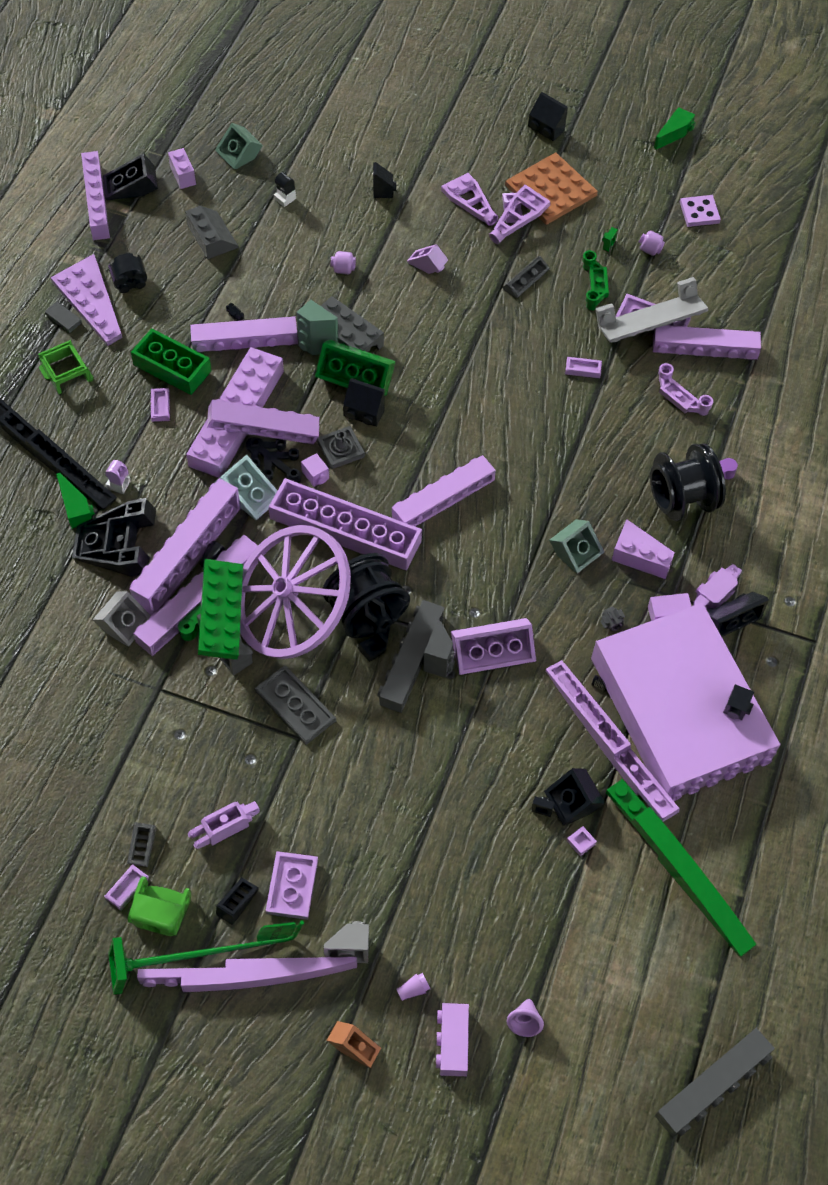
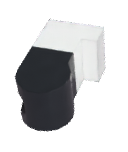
M284 172L279 173L275 178L277 193L274 194V200L285 207L296 199L295 182Z

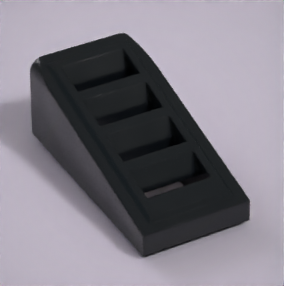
M241 877L217 904L216 915L233 925L258 892L259 887ZM242 887L243 889L247 890L249 893L246 894L245 892H243L242 890H240V888ZM237 894L238 896L243 898V900L239 899L235 895Z

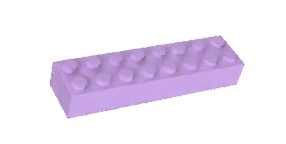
M250 347L220 399L225 402H239L243 405H257L263 408L284 372L283 358ZM207 419L186 454L188 467L219 478L226 472L247 434L207 428Z
M220 478L216 483H213L209 487L207 494L199 499L194 510L188 513L185 521L177 526L173 536L166 540L160 552L155 553L151 563L143 568L138 579L131 583L130 592L132 597L150 615L158 612L163 607L165 602L168 601L203 557L208 543L218 538L241 509L237 487Z
M286 478L269 505L271 520L287 526L307 525L319 528L334 537L345 548L361 554H382L390 565L406 571L422 541V529Z

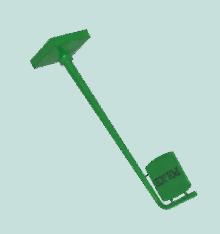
M301 920L298 925L295 922L265 925L257 934V942L135 960L126 958L122 937L113 938L108 952L113 995L122 994L127 980V972L132 971L134 968L291 941L297 937L304 921Z

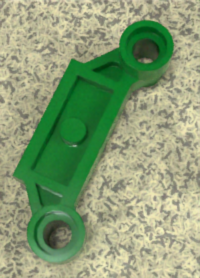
M591 250L583 253L582 261L583 268L589 271L590 290L586 293L585 299L587 302L586 308L588 310H595L596 306L604 298H608L609 288L607 267H603L596 261L597 255Z

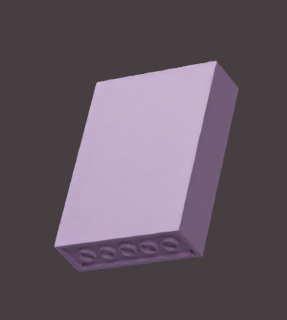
M703 603L596 641L591 659L601 679H603L602 681L605 682L604 685H606L605 687L646 768L673 801L680 799L686 793H689V795L694 794L704 786L712 787L722 779L730 780L740 772L748 773L758 765L763 767L772 762L780 747V743L754 695L750 702L754 704L750 715L745 714L743 720L732 719L723 713L735 684L748 690L750 688Z

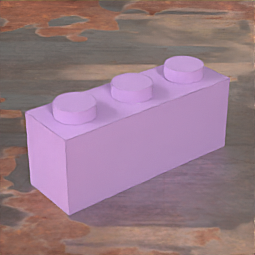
M442 1003V1010L437 1011V1024H441V1032H437L436 1046H441V1054H436V1068H440L441 1076H467L469 1004Z

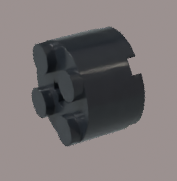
M133 253L121 254L114 258L112 264L109 263L108 268L114 287L120 293H127L132 288L142 289L146 286L147 273L142 258L139 255L136 257L133 256Z

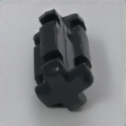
M229 303L226 306V311L234 319H237L236 321L244 319V313L233 303Z

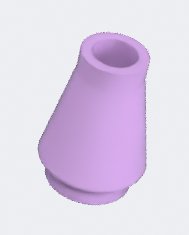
M416 973L401 987L397 988V992L403 1001L407 998L426 994L430 987L423 973L419 975Z

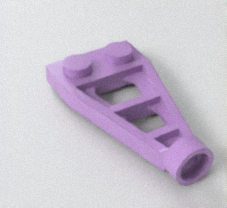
M469 173L441 186V191L450 201L485 222L488 226H492L497 222V214L491 209L478 182ZM469 191H473L475 195L474 198L468 201L460 197ZM479 202L484 206L479 210L472 207Z
M524 185L511 199L494 230L489 234L490 239L495 244H499L506 236L539 217L550 206V201L527 185ZM519 204H522L531 211L524 216H520L515 212V209ZM509 216L517 220L512 226L504 223Z

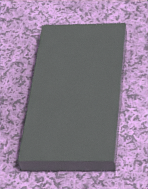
M286 665L255 688V692L305 745L336 722V717Z

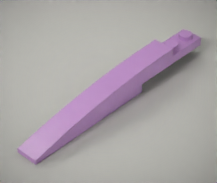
M561 660L548 667L546 672L559 692L637 796L640 795L663 822L679 813L680 808L631 750L630 742L566 664Z
M357 957L226 959V968L138 969L137 978L139 983L145 987H154L156 984L174 987L181 984L183 992L243 989L300 981L357 968Z

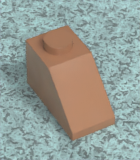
M337 1021L327 1039L341 1053L370 1068L381 1050V1047L356 1026Z

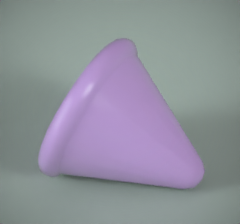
M526 999L507 1017L509 1029L519 1036H535L544 1027V1021L531 999Z

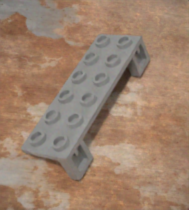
M692 277L677 282L679 294L677 298L619 317L615 316V309L611 303L596 308L598 327L611 343L645 331H651L661 326H667L670 323L682 321L695 315H701L708 311V307L698 296L696 279Z

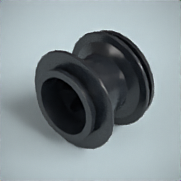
M703 443L690 445L685 461L674 463L672 458L664 452L656 455L650 471L651 490L657 506L671 520L680 521L684 516L686 505L697 502L704 511L709 513L722 507L726 496L725 478L719 459L709 445Z

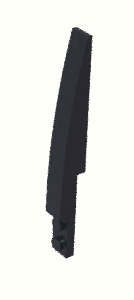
M0 398V424L2 429L54 473H61L87 499L102 510H105L117 499L112 492L40 429L36 430Z

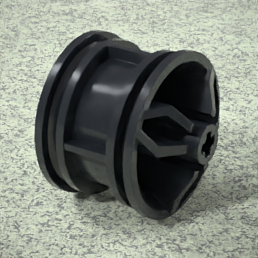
M369 553L348 561L351 576L349 598L340 621L348 637L363 638L384 631L394 624L408 608L410 595L400 583L391 579L392 571L384 555ZM339 568L328 577L322 589L339 590ZM323 595L324 599L333 608L337 597Z

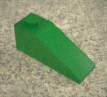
M678 107L656 136L654 149L657 150L685 137L695 127V114Z
M58 473L57 478L71 529L76 528L77 525L92 519V516L95 515L92 504L88 505L87 498L61 473Z

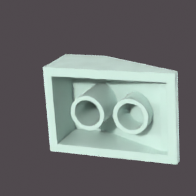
M245 455L219 477L238 488L240 507L254 520H257L269 510V505L277 493V489L248 455Z

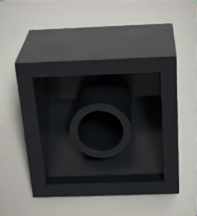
M541 92L529 114L528 127L554 141L565 131L568 107Z
M351 378L343 403V416L377 427L385 411V389Z
M572 768L544 791L547 798L555 802L553 809L563 826L592 814L605 803L587 770L582 768Z

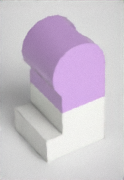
M113 460L105 473L108 478L106 488L124 494L131 482L128 469L121 461Z

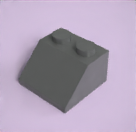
M437 620L424 652V671L446 678L448 671L452 672L454 667L455 651H453V642L442 622Z

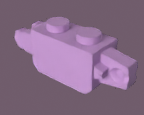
M732 564L726 569L721 568L718 572L714 571L709 576L708 582L706 584L702 583L697 588V596L693 606L703 603L706 610L720 607L722 603L726 602L734 594L738 584L737 578L742 570Z
M255 801L248 805H240L238 802H233L204 817L201 820V825L190 830L188 836L192 839L203 833L206 834V836L194 842L195 849H200L210 843L213 846L249 827L252 817L260 813L259 807Z

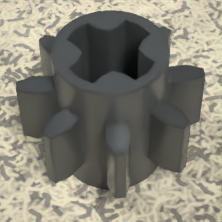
M610 607L603 611L600 622L604 629L608 628L611 631H616L624 625L623 618H625V615L621 609L617 610L615 607Z

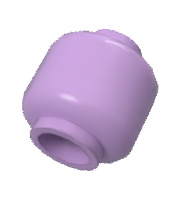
M648 231L647 234L643 233L639 240L641 251L651 256L656 255V253L659 254L665 244L663 236L653 231Z
M338 251L335 257H331L330 265L334 267L335 273L348 275L355 270L356 257H353L351 252Z

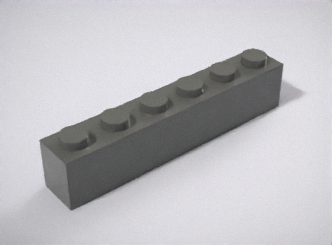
M422 600L420 606H416L413 615L415 618L407 626L406 632L408 634L406 638L403 637L399 645V648H401L399 654L395 653L392 660L393 667L391 670L388 669L385 676L386 683L384 686H380L377 694L380 706L400 713L404 709L424 663V652L437 620L442 622L444 618L443 606Z
M755 1028L658 1110L655 1117L672 1137H675L677 1134L683 1136L691 1128L689 1124L694 1119L699 1122L708 1114L706 1112L708 1107L712 1105L715 1108L724 1100L722 1095L727 1091L731 1094L740 1086L738 1082L743 1077L748 1080L757 1072L754 1069L757 1065L761 1064L764 1066L773 1058L770 1054L775 1048Z

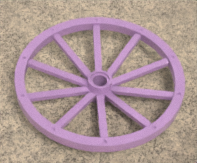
M296 525L281 529L270 535L252 552L243 566L240 634L254 650L277 659L298 657L320 645L335 629L346 608L351 583L349 562L337 540L319 528ZM298 535L314 536L289 574L291 537ZM320 539L325 541L335 557L296 577ZM284 540L282 576H279L264 555L272 547ZM260 561L274 579L273 584L247 586L251 574ZM338 563L340 576L339 590L298 586V584ZM246 592H273L268 599L246 618ZM298 593L337 597L333 610L325 623L297 597ZM276 601L261 644L254 637L248 625ZM290 601H293L319 628L311 638L297 645ZM283 604L291 648H268Z

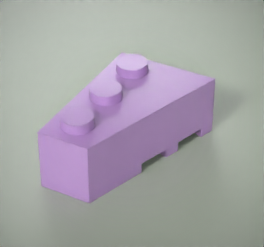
M626 519L615 546L612 561L666 579L675 552Z

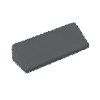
M538 256L502 288L515 298H518L550 268L542 257Z

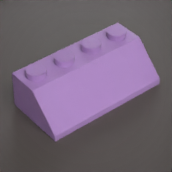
M527 618L451 631L453 650L455 651L460 675L536 661L532 624Z

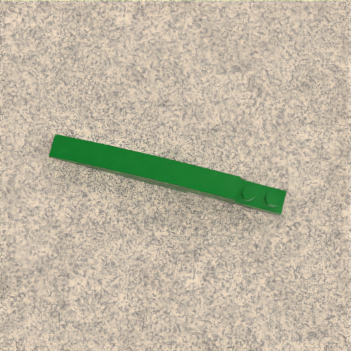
M623 779L608 788L606 794L656 852L659 862L736 954L741 957L757 945L735 913L652 808H647Z

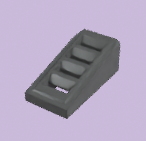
M134 823L127 864L148 867L156 834V825ZM139 831L149 832V836L140 835ZM137 840H148V843H138ZM135 848H146V852L136 851ZM134 855L145 856V859L139 860L133 859Z

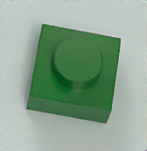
M611 227L608 233L605 232L602 238V242H604L603 250L609 252L616 241L618 229Z

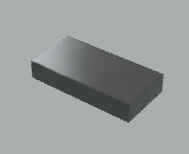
M58 301L45 310V315L68 333L82 324L79 317Z

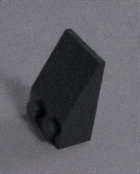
M144 153L103 175L105 199L107 201L145 196L158 189L155 165Z

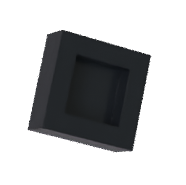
M535 796L531 812L551 817L555 802H552L547 797Z

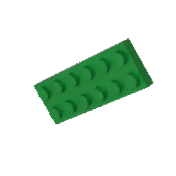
M205 559L198 655L238 660L243 564Z

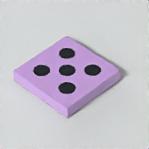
M713 195L680 199L687 227L720 223L721 219Z

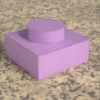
M584 826L567 838V842L579 856H582L597 843Z

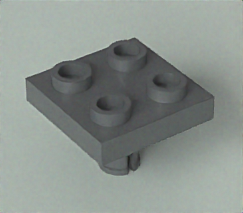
M351 426L323 435L317 439V443L331 469L365 457V452Z

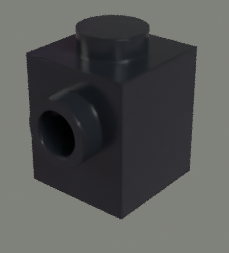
M735 684L723 713L732 719L743 720L745 714L750 715L754 704L750 702L754 692Z

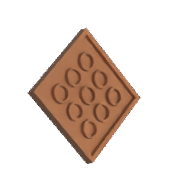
M556 152L505 181V186L512 193H517L524 185H527L550 201V206L538 217L546 225L596 197L598 192Z

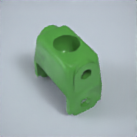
M142 876L134 894V900L128 915V923H132L137 928L166 936L176 935L189 907L191 890L186 888L183 894L168 888L147 886V878Z

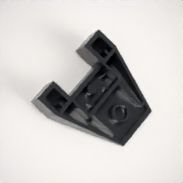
M146 498L132 500L77 525L72 558L131 577L141 575L143 568L149 565L150 557L140 546L135 547L137 529L154 526L156 509Z

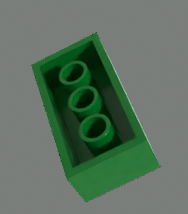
M152 328L131 351L134 366L190 395L194 393L212 371L209 357Z
M328 340L323 343L315 377L347 388L352 378L385 389L386 396L396 361Z

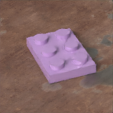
M276 851L266 914L308 920L318 857Z

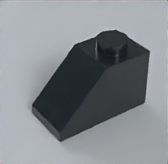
M373 162V198H393V191H396V181H393V174L377 162Z

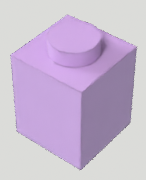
M317 453L301 461L302 473L313 487L323 484L329 479V468Z

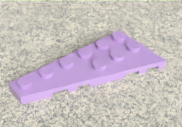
M94 254L51 277V281L107 346L122 338Z

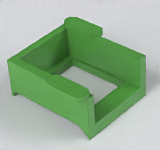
M71 340L38 354L41 363L39 370L46 380L50 379L58 394L62 393L60 384L82 374L88 382L94 379ZM72 355L79 367L56 376L49 364Z

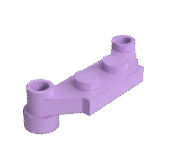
M668 363L660 365L658 374L661 388L659 393L684 413L694 412L702 416L707 415L713 405L712 397L702 395L698 400L672 379L674 370L672 365Z

